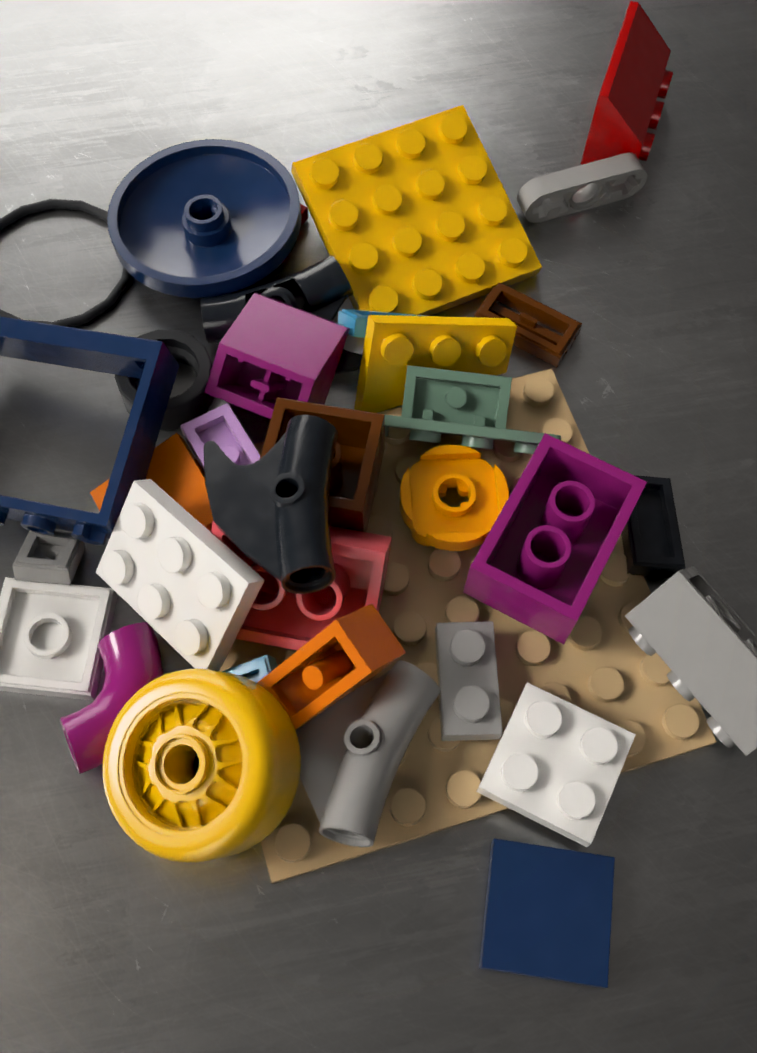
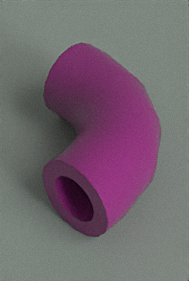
M147 622L124 626L109 633L99 641L97 646L103 659L105 670L102 691L91 704L75 713L60 718L70 753L79 774L103 764L107 737L118 713L128 700L144 685L164 675L159 643L153 628Z

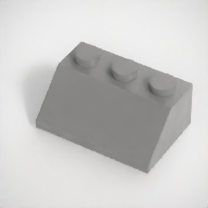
M694 566L679 570L625 615L633 625L628 630L629 634L646 654L652 656L657 653L671 669L667 674L669 681L686 700L692 701L696 698L711 715L706 720L707 724L716 737L728 748L736 744L744 755L747 756L757 748V636Z

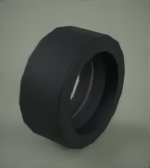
M155 330L138 336L137 338L162 341L177 362L191 366L196 373V379L190 388L181 395L169 399L160 430L181 428L180 425L207 413L215 397L205 393L213 366L206 347L194 336L178 330ZM115 375L124 405L130 414L138 389L136 384L139 378Z

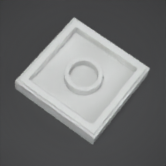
M5 577L0 594V691L94 701L103 666V659L97 645L103 637L110 633L118 597L117 593L112 588L21 581Z

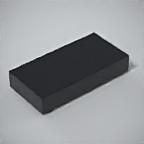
M634 475L647 483L621 533L624 555L627 562V574L672 577L679 570L685 569L686 566L671 479Z

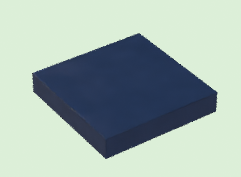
M494 838L491 842L479 969L602 989L608 988L615 857Z

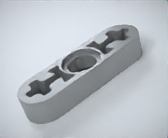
M624 153L535 177L521 187L517 194V202L529 222L539 223L629 198L645 185L648 175L634 153Z

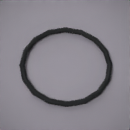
M48 199L20 206L0 218V231L25 215L52 208L82 210L103 219L106 223L108 211L80 200ZM123 266L121 279L108 297L81 315L54 322H33L65 327L86 324L114 306L129 285L132 275ZM0 309L1 317L23 320Z

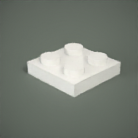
M527 682L476 792L588 847L592 844L636 734Z

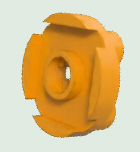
M442 445L431 448L420 456V461L413 464L410 470L408 467L404 473L399 495L400 512L405 524L410 528L414 540L423 546H433L447 551H463L483 544L509 498L506 478L495 464L493 469L487 461L480 458V452L462 445ZM447 488H457L458 495L467 497L468 502L461 503L460 507H450L447 503H443L440 498L446 496Z

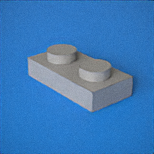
M493 621L436 623L435 642L438 686L440 688L441 741L500 740L503 733Z

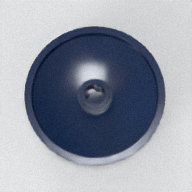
M204 139L168 147L151 155L134 167L123 178L112 196L108 209L107 226L118 259L136 280L147 287L168 295L187 298H207L230 294L247 288L268 276L281 265L290 254L299 236L301 208L298 190L291 174L272 155L262 149L242 142Z

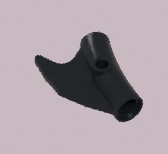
M331 255L304 270L277 281L233 294L201 299V315L205 336L208 343L219 345L254 293H259L330 321H333L340 307L354 293L341 266L335 257ZM343 349L335 375L359 370L362 355Z
M312 415L292 417L288 422L286 432L273 448L260 460L249 465L233 463L214 441L206 442L203 447L205 485L215 524L249 559L281 581L282 587L286 591L295 594H306L322 590L331 585L336 579L330 539L329 491L338 431L327 420Z

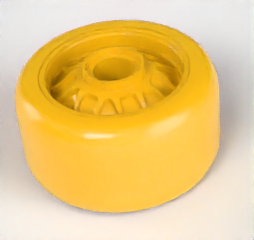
M185 669L164 674L144 685L128 700L118 713L105 744L102 768L103 784L108 804L115 819L124 832L137 845L147 852L166 860L187 863L205 862L248 850L264 840L277 828L286 816L296 795L301 771V755L297 733L290 717L279 701L264 687L248 678L232 673L209 669ZM196 754L199 758V768L197 774L195 772L194 767Z

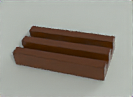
M498 283L492 288L474 314V317L509 318L517 325L513 345L555 367L559 366L563 355L568 352L572 341L577 338L582 327V323L503 283ZM498 301V302H500V303H502V304H504V305H506V306H508V307H510V308H512V309H514V310L520 312V315L517 314V313H515V312H513V311H511V310H509V309H507V308H505V307H503V306H501V305H499V304H497L496 302ZM537 322H540V323H542V324H544V325H546V326H548V327H550V328H552V329H554V330H556V331L562 333L563 336H560V335H558V334H556V333L550 331L549 329H547V328H545V327H543V326L537 324Z

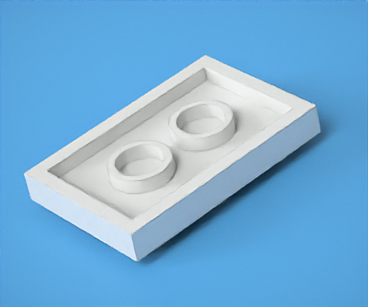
M151 479L133 481L96 570V573L195 669L220 671L264 582V579Z

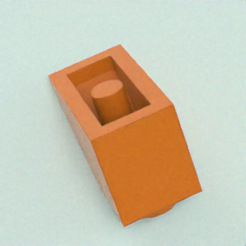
M369 604L333 621L257 684L264 687L279 701L290 717L295 730H297L368 682L406 652L374 605Z

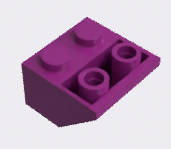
M254 293L219 343L205 393L269 419L272 417L277 397L325 405L350 328L259 293Z

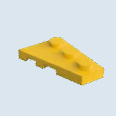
M368 315L354 410L378 413L403 405L407 365L496 376L506 373L517 325L509 318Z

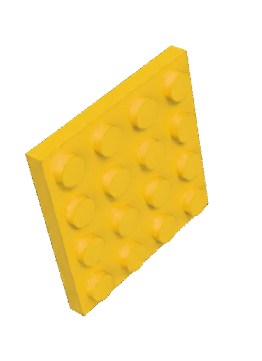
M464 105L292 163L291 173L329 256L333 255L352 287L354 294L349 299L354 310L431 316L489 294L498 283L510 286L536 276L542 268Z

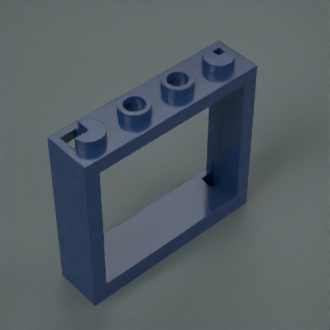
M0 316V356L140 379L99 513L0 495V526H4L6 519L22 522L21 527L35 533L53 536L56 529L72 531L71 536L80 541L94 545H104L106 538L110 539L133 481L146 479L179 364L162 341Z

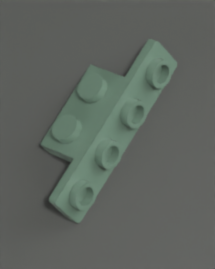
M407 365L402 415H385V437H388L389 427L409 429V440L440 443L442 433L462 436V446L493 449L494 440L515 442L514 452L533 454L545 433L506 429L512 377ZM548 434L561 440V435Z

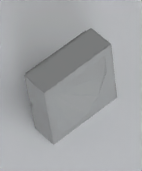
M29 531L12 565L15 580L71 585L86 549L85 542L72 537V533L55 532L53 536Z

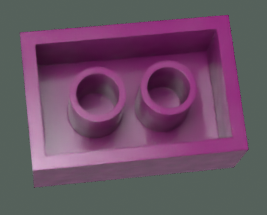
M545 433L469 568L463 593L564 644L577 623L647 482Z

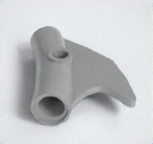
M397 661L390 671L360 686L296 730L301 755L300 778L320 821L319 833L324 837L355 847H370L374 845L383 808L399 765L420 723L440 693L437 683L418 667L406 661Z

